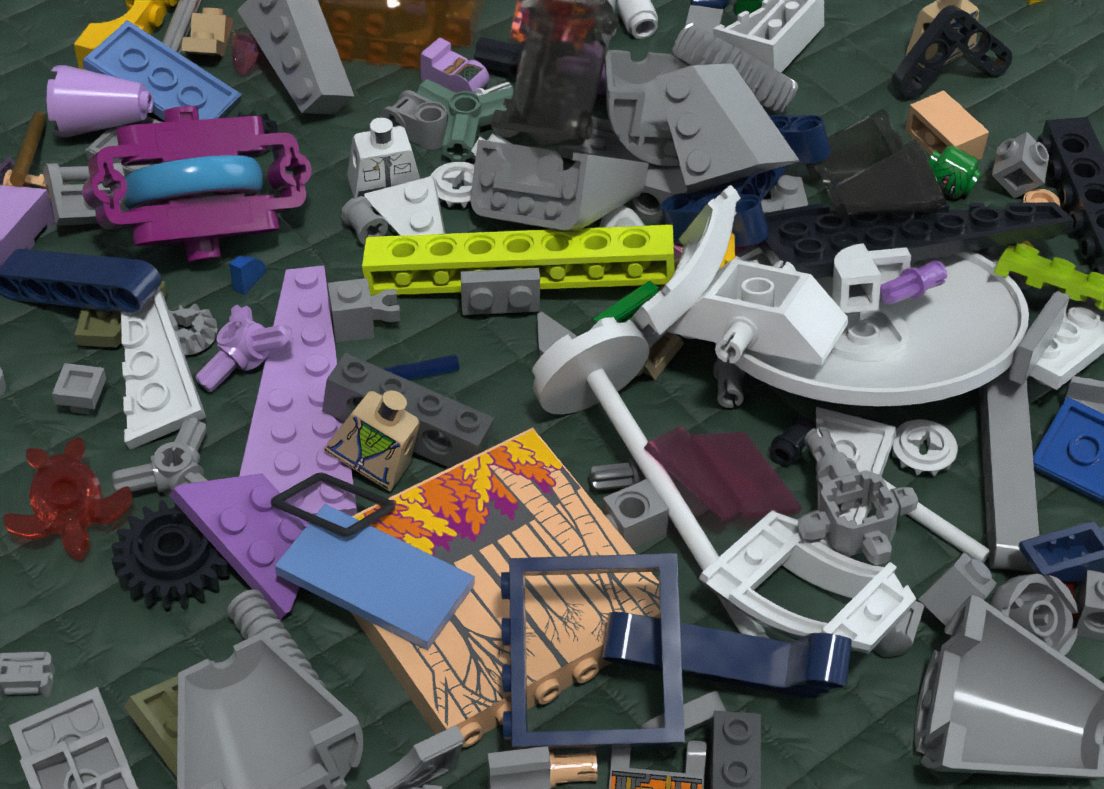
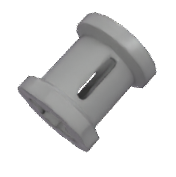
M360 196L350 199L343 206L341 219L346 225L352 226L356 230L358 240L365 245L366 237L385 236L388 230V223L383 216L376 215L372 211V204L366 197Z

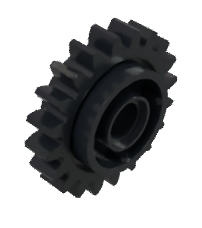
M160 500L159 511L153 512L149 507L144 506L142 507L143 519L129 516L130 530L123 528L117 530L119 542L113 543L111 546L114 558L111 560L115 574L118 576L121 588H129L130 596L133 599L143 594L145 603L148 606L153 604L158 597L162 598L164 608H169L172 599L176 597L179 598L183 607L187 606L189 594H194L198 599L204 600L203 587L208 586L218 590L220 588L218 576L226 577L230 574L229 562L176 503L174 508H168L166 502Z

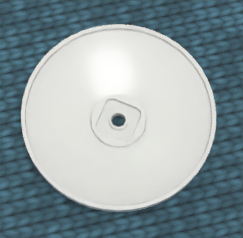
M757 244L735 255L737 260L773 266ZM968 251L952 254L947 258L935 257L918 260L910 264V268H920L931 261L941 262L947 270L948 276L944 279L946 282L926 290L920 298L911 299L908 297L889 305L882 302V295L880 294L879 310L845 313L848 317V324L822 366L802 364L797 360L775 355L765 356L757 351L748 349L744 350L741 358L734 364L753 377L776 388L811 399L859 406H902L943 400L979 388L998 377L1012 365L1017 346L1027 333L1029 320L1028 305L1016 282L1009 275L1006 278L994 274L997 265L976 252ZM828 276L815 279L832 298L833 277Z

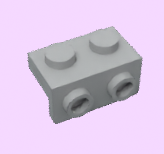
M539 268L462 271V315L540 311Z

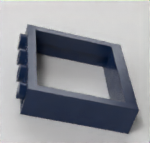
M677 553L509 558V572H501L502 599H510V617L502 618L503 646H511V664H503L502 666L503 692H511L512 710L503 712L504 740H512L514 750L548 746L549 751L684 747ZM659 572L665 728L528 732L525 576Z

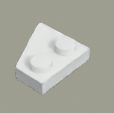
M433 176L364 194L372 204V211L375 210L380 216H383L388 223L389 229L399 236L446 234Z

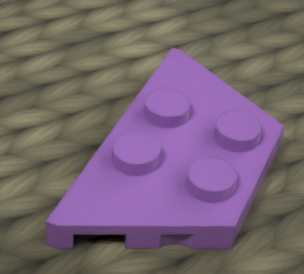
M262 473L176 486L169 495L170 498L252 589L259 590L264 595V599L271 605V609L277 614L279 620L281 621L285 618L293 606L300 586L276 575L275 565L306 528L307 522L271 505V499L280 494V492Z

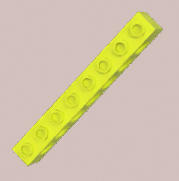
M673 225L583 228L579 231L551 229L366 237L362 270L364 278L368 280L370 296L389 289H396L397 295L461 292L462 271L539 268L540 289L644 285L649 280L655 285H665L674 274Z

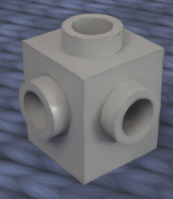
M1028 132L1014 139L1009 138L997 147L992 176L1015 199L1045 184L1049 160L1048 151L1042 143L1036 142Z

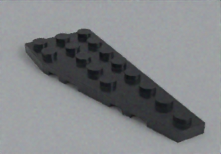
M1055 202L1009 203L1005 209L985 207L984 203H969V210H949V203L889 204L885 210L865 208L864 204H850V210L830 211L829 204H813L764 213L769 235L757 245L773 265L778 261H783L781 267L783 268L786 262H790L797 272L811 274L817 279L828 276L833 277L835 256L841 250L852 245L864 243L868 251L907 247L911 254L910 264H913L923 259L947 258L952 254L968 251L981 252L996 246H1015L1017 243L1024 241L1053 239L1058 235L1072 233L1074 219Z

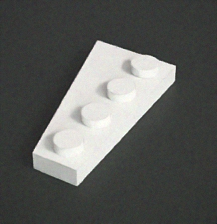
M158 287L139 312H121L122 345L125 348V362H122L123 377L126 380V397H123L124 413L127 416V429L124 430V440L130 450L180 429L183 422L191 417H196L199 420L206 418L163 293Z

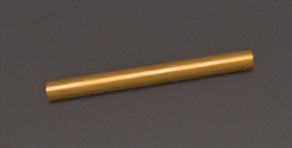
M35 112L32 115L10 175V183L16 187H20L25 183L47 120L46 115L42 112Z

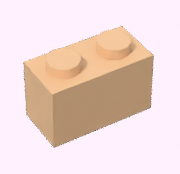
M944 90L910 104L905 132L930 156H932L935 150L942 153L945 147L953 145L976 157L978 160L983 158L989 131Z

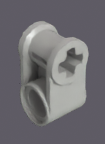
M405 90L399 95L398 101L392 107H385L380 112V118L389 119L393 127H404L409 141L428 150L442 148L447 126V110L441 103L431 101L414 91Z

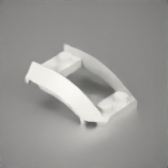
M731 185L703 208L678 239L684 246L671 280L653 298L646 301L630 319L635 322L648 342L649 348L667 333L665 331L691 308L705 293L715 278L730 240L734 216L737 214L735 212L736 203L741 199Z
M773 510L709 565L699 577L707 588L753 621L778 634L794 640L810 633L841 635L852 639L851 651H859L869 654L908 613L916 600L908 584L904 588L902 587L894 573L897 566L891 562L885 567L866 564L835 552L815 539H804L800 531L795 534L778 522L779 514ZM782 565L809 583L835 594L852 598V600L829 623L792 613L762 597L754 590Z

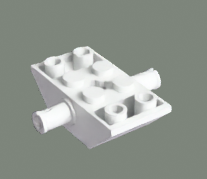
M732 259L718 270L705 293L665 332L679 334L687 339H702L717 343L715 351L718 358L723 362L727 361L731 353L734 354L730 358V363L737 362L744 350L748 349L757 351L765 356L775 355L794 359L802 364L822 366L846 328L848 317L811 274L797 272L790 262H786L784 267L781 268L783 261H778L773 266Z

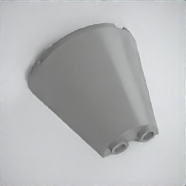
M605 49L607 112L615 135L627 150L646 162L661 166H680L656 76L692 65L673 54L648 52L644 60L635 62L632 61L629 51Z
M971 594L959 606L945 627V633L951 636L948 641L942 644L941 652L934 650L923 680L915 720L916 751L925 754L921 763L925 767L939 772L1085 779L1104 778V683L980 597Z
M264 632L234 645L233 654L223 662L215 663L206 659L178 673L177 789H344L347 786L344 780L351 767L359 766L363 752V733L357 717Z

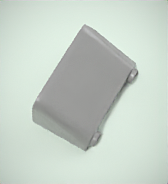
M478 140L471 190V205L476 214L484 217L558 230L579 231L639 196L645 187L649 163L573 152L572 160L576 162L568 170H563L562 158L554 150Z

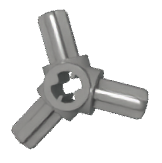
M196 417L185 420L175 442L160 446L155 454L151 456L152 463L113 472L112 480L116 493L124 494L157 486L159 493L163 492L169 496L178 485L208 481L203 477L204 470L199 465L201 457L197 452L207 431L206 424L200 422Z

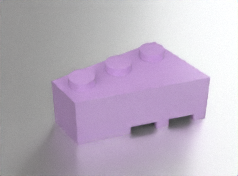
M0 185V266L15 249L31 250L35 245L34 238L44 227L49 229L55 222L47 189Z

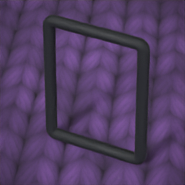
M322 472L312 475L271 499L273 507L343 537H349L392 512L396 506L392 500ZM323 481L383 507L348 528H344L283 501L315 483Z

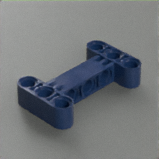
M768 115L798 157L800 162L793 164L817 163L830 156L831 149L821 116ZM789 165L707 188L703 193H679L666 198L661 204V210L666 225H673V242L681 243L678 239L703 208L730 185L741 198L736 203L735 212L737 214L734 216L732 233L735 234V246H750L764 241L769 235V230L761 201Z

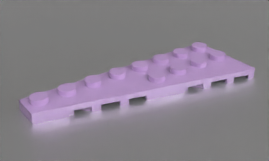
M323 265L286 269L273 326L288 325L292 329L291 336L294 340L288 347L269 350V354L266 357L239 476L262 473L280 493L320 472L353 484L351 467L323 451L326 444L344 423L343 420L322 412L326 380L337 365L325 267ZM319 481L287 499L290 505L314 515L318 513L324 504L349 516L357 514L355 494L323 481Z

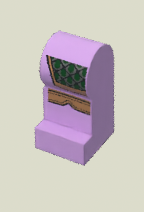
M438 38L420 53L422 81L426 79L434 81L455 93L460 91L475 93V89L484 88L489 83V74L481 63L475 60L468 61L467 58L451 51V43L442 38Z

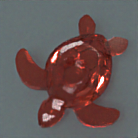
M80 437L66 444L64 454H55L50 458L43 449L29 448L26 451L27 462L38 470L33 478L29 492L30 504L35 514H5L3 517L4 526L8 532L15 536L29 540L42 539L53 532L62 535V544L66 552L73 559L81 560L86 557L89 549L90 538L86 529L92 523L107 524L118 519L132 503L133 495L130 488L125 486L112 495L101 499V487L98 478L87 465L80 461L86 449L84 441Z

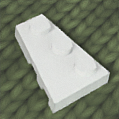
M816 407V427L819 437H822L819 427L827 428L837 450L843 452L847 458H851L859 472L867 470L882 476L896 436V427ZM818 485V510H819V505H820V492H821V490H822L819 485ZM855 502L853 508L840 510L839 517L845 516L847 521L855 520L857 525L862 524V519L867 518L870 508L868 505L861 507L859 502Z

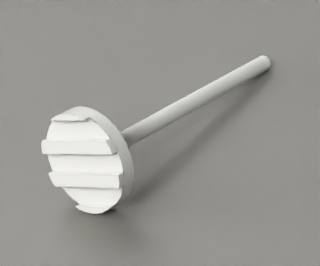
M614 317L600 319L588 332L573 340L569 334L565 335L544 352L532 369V373L535 376L533 392L542 408L552 414L574 413L598 403L601 404L645 478L649 480L669 508L668 515L698 565L704 571L719 556L618 394V391L626 386L644 366L649 355L648 342L635 322L628 320L626 323H617ZM718 596L741 634L770 639L762 625L753 621Z

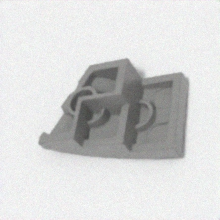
M98 687L9 725L22 758L19 761L30 789H139Z

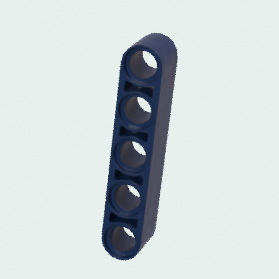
M15 249L0 266V294L8 299L127 313L139 312L162 282L161 275L156 268L146 261L138 259Z

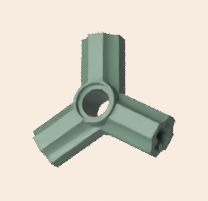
M426 79L419 85L417 92L418 95L445 106L447 110V126L442 145V154L450 158L452 162H465L473 157L474 153L471 151L476 144L477 136L480 134L482 126L520 116V104L513 87L478 96L470 91L455 93L434 81Z

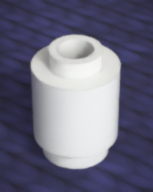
M651 0L617 1L619 14L631 35L638 39H644L656 32L658 28V15Z

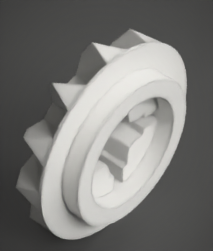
M451 162L434 170L431 176H433L436 183L439 202L446 201L449 208L454 204H461L465 208L467 203L471 202L474 164ZM464 180V186H461L459 189H453V187H456Z
M922 419L911 420L900 425L896 429V436L892 445V457L900 459L901 468H914L916 475H919L922 471H928L935 476L941 469L949 470L952 462L956 459L958 451L956 439L947 428L936 422ZM927 440L928 452L925 455H921L919 453L920 444Z

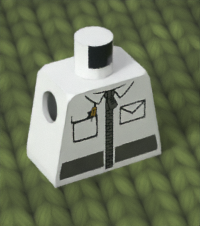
M376 118L370 123V131L357 133L352 137L347 178L353 198L365 197V193L420 179L404 127H393L389 119Z

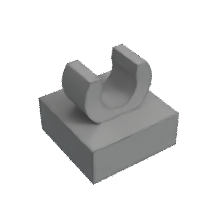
M64 363L52 392L54 403L70 406L72 413L88 415L89 409H95L105 384L106 374L104 368Z

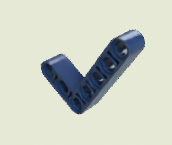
M610 612L602 659L612 663L662 672L661 620L659 618L626 612ZM680 622L682 676L808 698L821 697L844 689L847 686L852 639L830 633H810L789 643Z

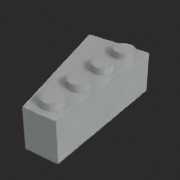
M247 0L237 10L301 113L335 114L354 97L318 0Z

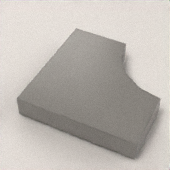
M455 725L413 745L409 753L400 761L367 780L365 789H411V787H420L455 770L464 742L458 726Z

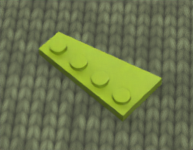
M1017 243L1016 246L1008 245L994 270V274L1006 278L1009 271L1018 273L1025 279V284L1039 289L1042 286L1048 287L1050 284L1057 286L1059 292L1069 295V299L1075 301H1087L1088 297L1096 299L1094 305L1104 310L1103 274L1097 272H1090L1089 275L1074 270L1076 266L1065 259L1054 257L1051 261L1039 256V251L1029 245Z

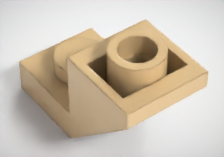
M203 8L202 13H192L191 37H182V51L194 55L224 56L233 19L223 15V9Z

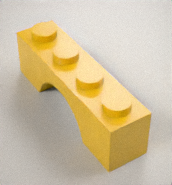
M125 0L127 10H129L125 15L108 22L90 23L73 44L79 69H84L83 59L127 20L151 35L156 27L162 24L165 15L172 6L177 4L178 0Z

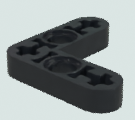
M949 5L937 14L896 68L892 76V85L895 90L906 97L913 98L920 95L956 48L981 69L992 75H1000L1011 65L1012 52L968 12L955 5ZM953 19L963 27L960 31L952 28L950 23ZM979 32L980 40L974 48L969 49V39L973 34ZM937 43V53L933 58L926 60L925 54L928 47ZM989 50L997 56L995 62L985 55ZM918 63L924 66L922 70L917 66ZM909 76L913 78L910 84L906 81Z

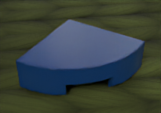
M238 256L229 263L233 290L243 295L266 272L264 263L254 257Z

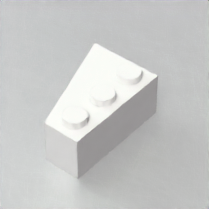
M763 0L760 9L751 14L745 10L738 14V21L727 27L720 24L713 28V35L782 73L824 27V0Z

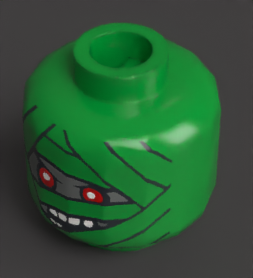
M953 145L945 147L942 153L935 150L924 170L930 172L927 179L928 186L954 200L958 199L961 195L967 197L982 172L977 169L978 159Z

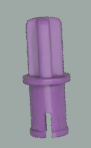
M931 261L920 268H907L903 270L900 277L881 284L880 294L882 295V302L889 305L908 297L911 299L920 298L926 290L946 282L944 279L948 275L945 266L939 261Z

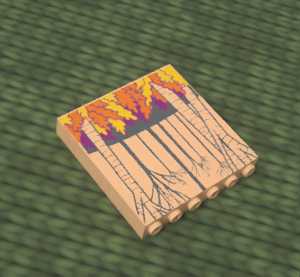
M533 427L388 498L395 503V509L370 524V526L475 576L474 587L428 650L352 613L434 734L436 735L457 725L464 738L462 745L464 748L475 744L484 733L499 725L503 726V712L512 711L511 692H503L502 666L503 664H511V646H503L502 618L510 617V599H502L501 572H509V558L636 554ZM375 504L352 517L361 520L383 506ZM652 572L525 576L527 710L539 703L547 704L551 702L562 690L577 682L584 683L589 681L600 669L612 663L602 659L610 612H626L660 619L659 581Z

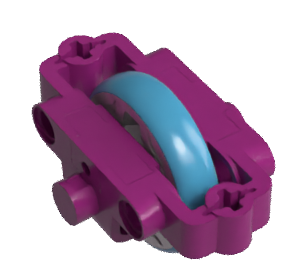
M180 106L163 111L165 122L136 124L116 129L118 146L104 147L90 158L88 162L90 178L85 181L82 187L83 198L90 207L95 209L96 219L101 227L106 230L132 228L134 246L184 245L187 262L196 263L221 258L219 241L229 240L238 236L278 231L280 228L277 214L289 212L304 203L306 199L305 183L311 176L312 167L309 160L300 154L298 142L293 135L284 132L264 134L261 116L199 120L198 108L196 106ZM267 151L273 152L274 162L269 166L267 178L269 184L279 191V198H275L274 195L255 196L262 189L263 173L259 163L254 158L247 156L258 155ZM121 163V165L123 166H150L134 170L123 176L119 171L114 169L113 164ZM285 168H286V171H289V172L292 171V172H293V175H292V174H289V173L286 174ZM102 183L103 187L110 188L111 193L107 195L106 191L98 189V185ZM122 199L129 212H121L119 200Z

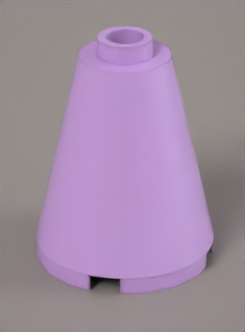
M67 65L53 67L52 71L57 72L56 78L48 79L47 113L49 121H56L59 130H53V132L59 138H69L146 119L148 113L153 111L152 92L147 91L146 86L142 83Z

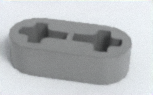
M717 691L683 704L684 734L711 722L714 710L727 711ZM664 713L642 724L640 728H665Z

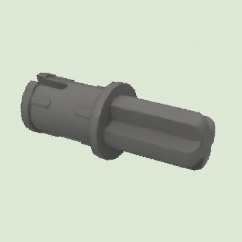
M665 457L659 459L674 483V469H669V466H673L672 458ZM628 458L627 463L593 466L590 469V482L593 490L596 491L625 488L646 479L634 458Z

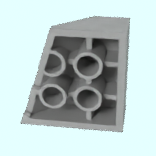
M732 63L692 65L656 76L683 178L689 193L800 162Z

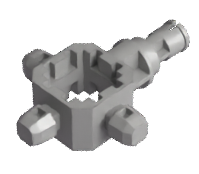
M819 427L822 437H819L815 428L806 434L804 443L817 462L815 467L817 472L816 480L822 490L820 492L819 510L806 513L798 519V528L802 537L814 540L824 538L827 535L836 552L847 556L864 553L868 561L875 565L887 563L891 559L892 546L890 543L896 532L897 516L910 513L917 508L918 498L916 493L910 487H899L889 491L881 475L867 470L859 472L855 462L851 458H847L843 452L837 450L827 428ZM855 502H859L861 507L868 505L870 510L876 509L875 516L862 519V524L857 525L855 520L847 521L845 516L839 517L840 510L853 508Z

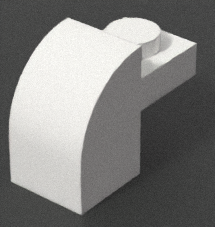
M863 243L841 250L834 259L832 299L844 313L879 310L881 284L900 277L903 270L910 268L911 254L907 247L868 251Z

